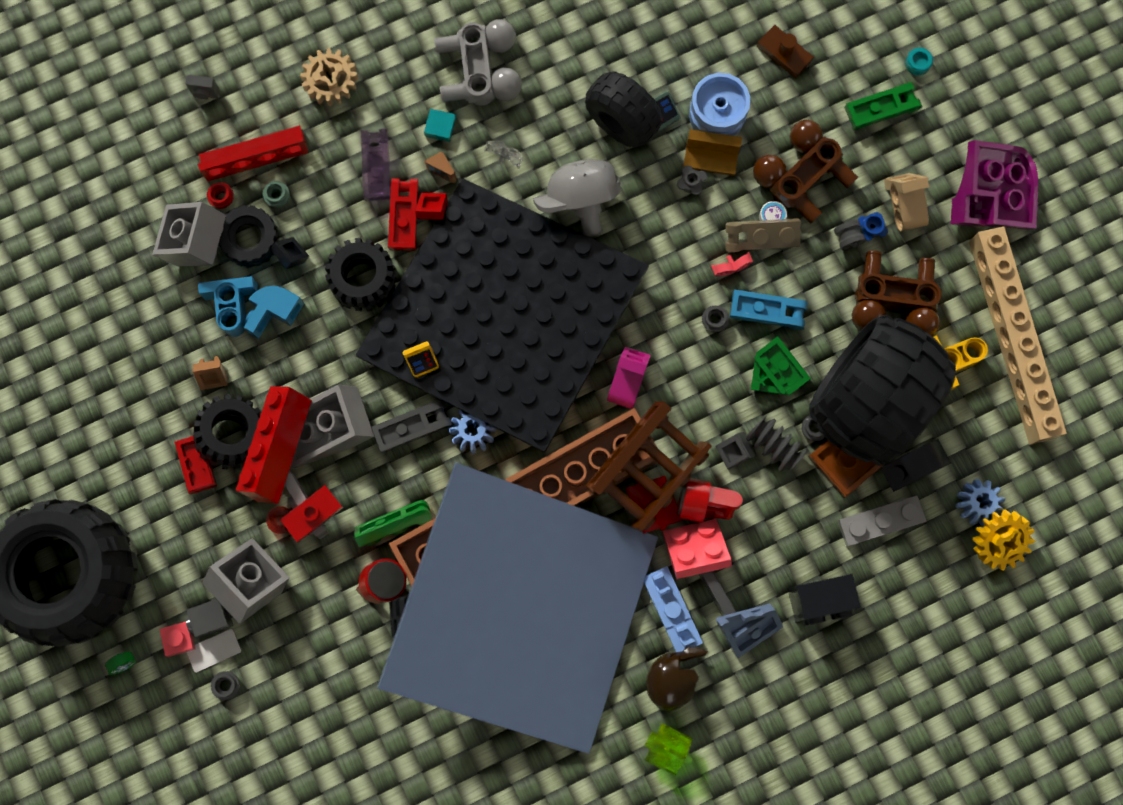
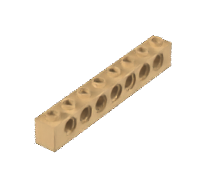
M1005 227L978 232L969 241L1028 443L1032 445L1057 439L1067 434Z

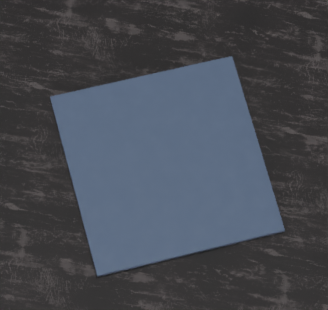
M455 463L377 688L589 754L658 537L649 533L643 534V532L636 531L630 526Z

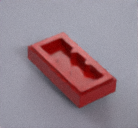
M193 436L175 441L188 493L192 495L216 487L217 483L212 465H210L211 461L208 459L204 461L201 458V452H197Z
M324 485L280 519V521L296 542L299 543L343 507L328 487Z

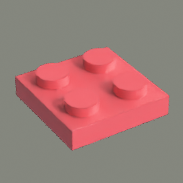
M717 519L663 531L664 541L676 579L732 567L731 558Z

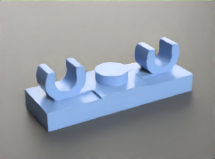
M666 566L646 575L644 585L675 652L683 651L686 647H696L702 644L700 635L668 567Z

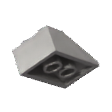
M338 384L311 399L312 402L291 467L297 468L345 451L374 437L358 387Z

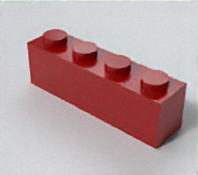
M270 386L235 491L258 502L279 503L312 402L310 398L291 387Z

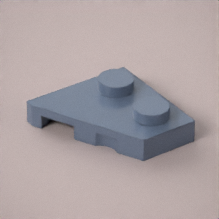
M771 604L724 615L716 619L729 647L737 658H740L783 628V624Z

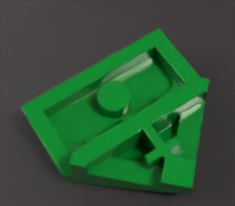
M778 336L756 352L751 390L791 395L811 380L810 376Z

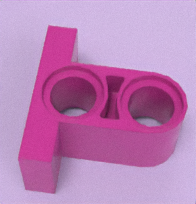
M628 347L624 348L607 401L633 409L651 355Z

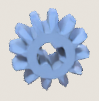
M460 410L459 414L462 419L453 417L451 420L458 427L449 429L450 434L457 435L452 439L453 444L462 442L460 445L462 452L467 449L468 445H470L472 454L476 453L477 445L480 446L482 451H485L487 448L483 441L493 443L494 438L489 434L496 432V428L488 426L489 424L471 415H466L464 411ZM473 425L474 428L476 425L479 426L477 428L478 434L472 436V433L467 435L469 432L468 426Z
M980 479L973 480L972 484L966 483L963 485L965 492L960 491L956 495L963 502L957 503L955 507L964 509L960 517L966 518L970 516L969 524L971 525L979 522L983 527L985 526L984 518L990 521L992 520L993 512L1001 514L1004 510L998 504L1005 502V498L997 497L996 495L1000 492L1001 488L996 487L991 490L992 484L989 480L983 484ZM977 498H981V503L984 504V507H979L980 502L976 501Z

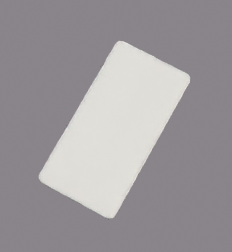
M229 629L196 644V649L187 652L194 672H199L240 653L241 649L233 629Z

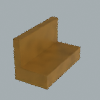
M690 129L683 167L689 165L697 171L735 176L742 137Z

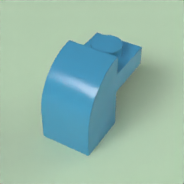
M263 287L249 298V301L256 308L247 314L244 321V329L250 335L259 339L272 316L291 326L304 306V302L299 296L282 287Z

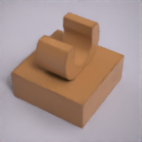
M218 356L214 357V361L205 362L204 359H200L199 363L193 364V374L200 390L227 386V375Z

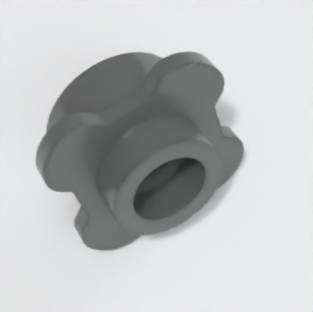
M689 165L683 167V175L677 181V187L693 195L700 194L702 192L701 185L707 179L706 172L696 171Z

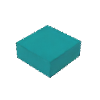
M430 109L424 130L425 137L450 142L456 122V114Z

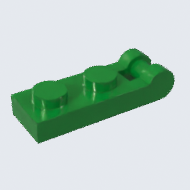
M906 83L846 103L844 108L853 130L921 109L922 104L920 99L915 97L913 83ZM899 97H904L906 102L901 103Z
M419 500L354 527L355 540L358 546L374 545L385 536L390 534L398 535L404 532L411 525L416 523L423 525L431 521L429 504L424 500Z

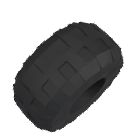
M615 71L602 74L586 92L585 107L591 118L594 119L596 124L605 133L627 147L637 148L644 146L653 138L662 125L661 109L655 99L646 89L625 74Z

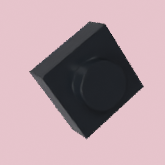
M294 237L274 242L270 249L286 269L303 264L309 258V255Z

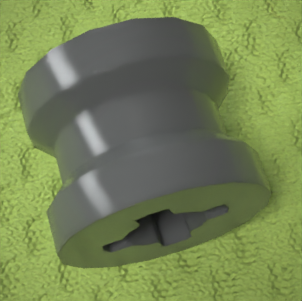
M859 220L843 223L834 229L835 235L840 238L839 246L841 250H849L866 242L865 235L860 232L861 224Z

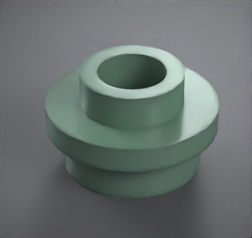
M273 181L265 186L263 198L269 206L278 208L288 202L290 192L284 183ZM275 192H281L279 198H273Z

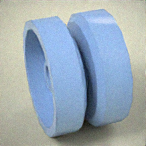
M714 73L707 75L699 81L693 91L689 109V119L694 130L732 136L739 133L750 108V94L746 85L739 78L728 73Z

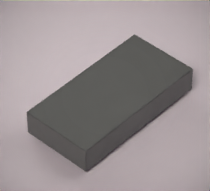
M714 572L698 574L721 616L736 613Z

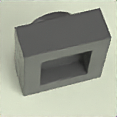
M187 74L186 86L194 97L204 100L209 97L218 98L219 87L214 78Z

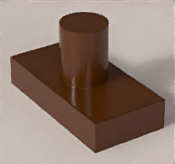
M775 24L758 41L756 46L795 79L814 58L813 55L797 43V38L793 34H786Z

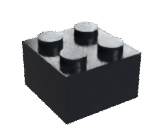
M853 574L797 585L787 589L795 622L803 620L804 626L825 622V615H831V620L853 616V609L861 608Z

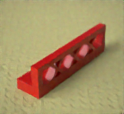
M296 126L199 154L201 163H198V167L204 178L209 182L309 152L301 126Z

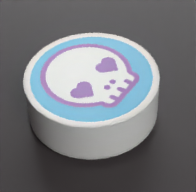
M776 201L764 204L759 213L760 220L786 219L787 217L786 208Z

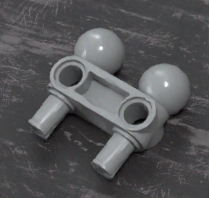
M496 19L487 26L478 23H468L462 29H459L457 35L434 38L437 54L460 51L462 55L463 83L440 86L443 103L465 99L469 104L474 103L478 106H484L495 100V98L501 101L516 99L522 89L520 75L511 68H501L492 74L490 50L495 53H504L509 51L515 44L516 32L509 22ZM472 38H479L475 43L469 42ZM480 85L486 86L480 92L474 91Z

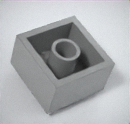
M203 202L166 205L152 255L177 267L213 265L226 215Z
M251 538L211 565L202 584L234 619L241 624L281 595L290 577Z

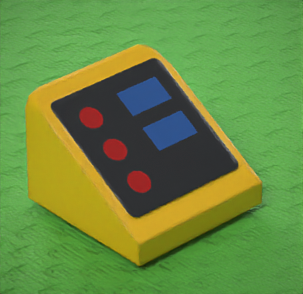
M427 341L402 352L414 377L422 376L439 368L433 349Z

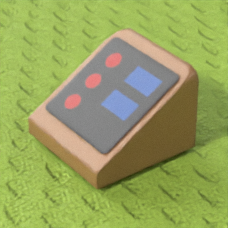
M439 152L425 160L428 171L453 184L457 182L455 171L444 153Z

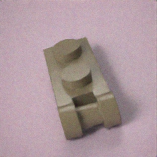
M799 218L728 222L726 223V233H728L726 251L738 252L753 249L800 247L801 221ZM746 232V239L739 240V233Z

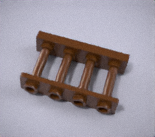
M655 401L585 485L593 494L601 495V493H608L636 518L630 526L639 532L648 530L656 521L655 515L661 508H666L674 499L672 494L679 486L683 487L692 476L690 474L696 465L700 466L709 456L708 451L712 447L708 442L702 441L695 445L668 420L667 414L672 408L664 401ZM655 428H661L689 454L679 467L650 442L651 438L649 436ZM637 450H644L671 475L661 488L632 463L633 459L631 457ZM620 471L628 473L653 496L644 509L638 506L615 485V480L613 479Z

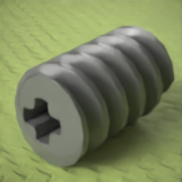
M766 415L749 432L746 440L751 441L756 438L757 441L754 448L758 449L765 446L762 455L765 457L772 453L773 456L770 463L774 464L780 461L781 464L778 471L781 472L789 469L790 472L808 453V450L805 449L798 452L800 442L797 441L789 444L792 435L788 434L782 437L784 427L781 426L774 429L776 419L766 422Z

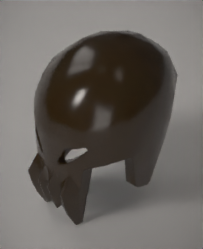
M686 647L683 651L666 653L657 658L651 665L646 678L647 694L650 700L659 709L669 712L680 709L694 697L699 677L694 669H680V662L706 656L708 652L700 648Z

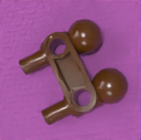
M801 120L792 127L790 142L794 149L806 154L788 172L786 171L784 161L776 155L762 156L754 164L753 175L759 185L764 188H771L770 191L773 193V198L776 202L781 203L788 209L795 208L811 224L822 212L806 197V192L826 172L828 174L831 172L846 189L858 176L842 161L844 154L841 152L838 142L826 136L823 137V130L815 121ZM820 151H826L830 159H824L820 155ZM783 186H790L793 189L794 195L785 193Z
M873 250L866 252L865 270L858 277V287L855 291L856 306L852 311L854 326L861 331L874 318L886 315L885 311L908 314L906 321L917 325L934 337L940 327L937 309L938 302L941 299V290L934 281L935 259L921 258L918 266V279L881 275L882 253ZM866 288L875 290L876 295L869 294ZM919 295L928 297L929 302L923 301Z

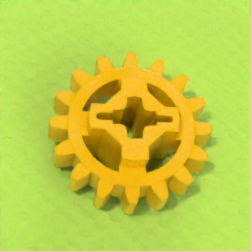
M1003 510L1001 516L993 512L992 520L989 521L984 518L985 526L983 528H976L980 535L973 537V541L978 544L973 549L979 555L978 558L992 569L998 567L1004 571L1007 564L1015 568L1016 560L1024 562L1025 559L1022 555L1032 552L1028 548V544L1035 543V540L1030 536L1035 531L1029 526L1030 522L1016 511L1010 513L1007 510Z

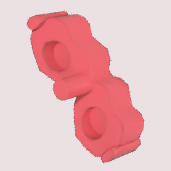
M749 252L735 262L732 255L727 256L729 263L711 265L715 276L721 277L741 271L752 264L753 260Z

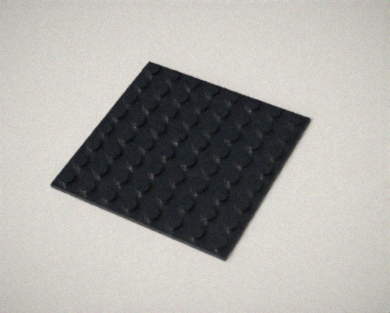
M462 178L447 203L443 220L437 219L355 356L545 453L647 272L649 265ZM427 341L433 349L439 368L422 376L414 377L402 352Z

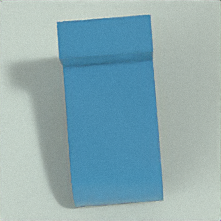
M250 276L198 283L199 294L205 300H215L218 326L231 337L243 334L246 318L244 296L252 295L258 290V283ZM228 292H235L233 299L224 301V296ZM237 317V322L234 326L226 327L228 319Z

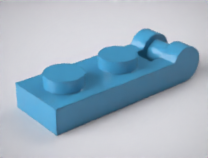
M734 289L729 318L803 330L805 327L803 314L807 311L808 302ZM786 308L793 310L792 317L785 316Z

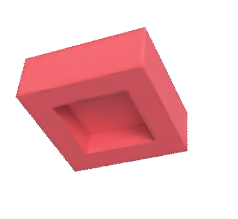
M186 621L160 629L166 657L196 649L193 634L189 632Z

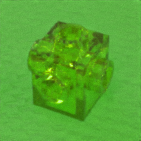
M661 723L657 732L651 731L644 747L648 749L645 761L676 776L687 757L693 738Z

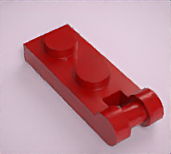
M400 178L391 179L389 250L416 251L417 216L415 210L418 204L419 179H410V181H400ZM400 192H409V197L400 196Z

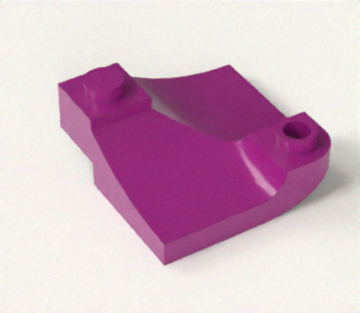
M978 140L969 141L963 178L956 197L952 198L951 225L1036 229L1038 172L1036 164L1028 151L1023 147Z

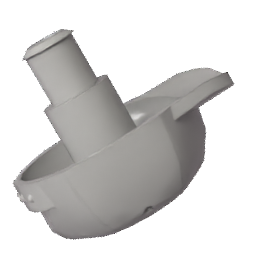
M597 159L574 161L556 170L549 180L547 194L533 198V202L538 210L546 213L575 209L576 216L580 217L582 234L593 237L603 231L599 218V213L602 212L600 203L610 201L619 195L622 183L619 181V177L615 176L614 167L609 162Z

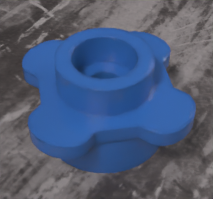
M875 212L867 217L861 216L858 219L866 241H871L872 238L877 236H886L888 230L885 227V221L881 213ZM870 225H874L875 228L871 229Z

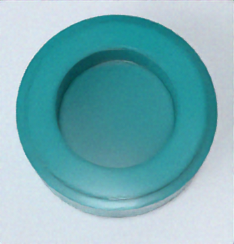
M925 48L911 50L905 60L906 69L911 74L918 76L926 74L933 64L932 54Z

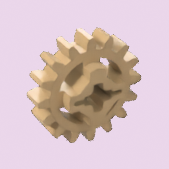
M327 48L326 54H322L320 50H317L318 57L314 58L309 55L310 64L302 65L305 72L301 73L300 77L303 81L304 91H308L307 94L310 99L316 97L320 105L324 100L327 101L328 106L332 105L333 100H337L339 104H342L341 97L345 96L350 99L349 90L357 89L354 82L358 81L359 78L356 73L355 63H351L349 55L343 57L339 49L335 54H332L330 48ZM327 71L329 72V75L332 76L333 83H331L330 80L327 79Z

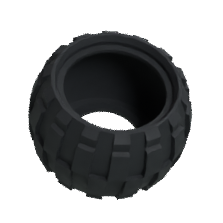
M888 315L876 317L857 334L831 367L810 402L809 417L816 421V427L829 442L849 456L866 463L872 461L877 466L890 463L911 446L944 403L955 381V363L948 359L949 355L940 343L917 325L900 318L892 319Z
M53 499L35 503L30 509H20L4 521L6 525L0 530V624L9 633H14L23 641L39 646L65 647L71 644H81L97 637L100 631L106 627H111L123 615L124 611L122 608L127 600H132L136 585H133L134 572L138 570L136 554L131 552L129 547L130 538L122 526L117 524L108 513L95 506L76 500ZM52 537H58L67 541L77 552L81 566L80 576L74 589L62 600L49 604L36 603L29 589V568L38 549Z

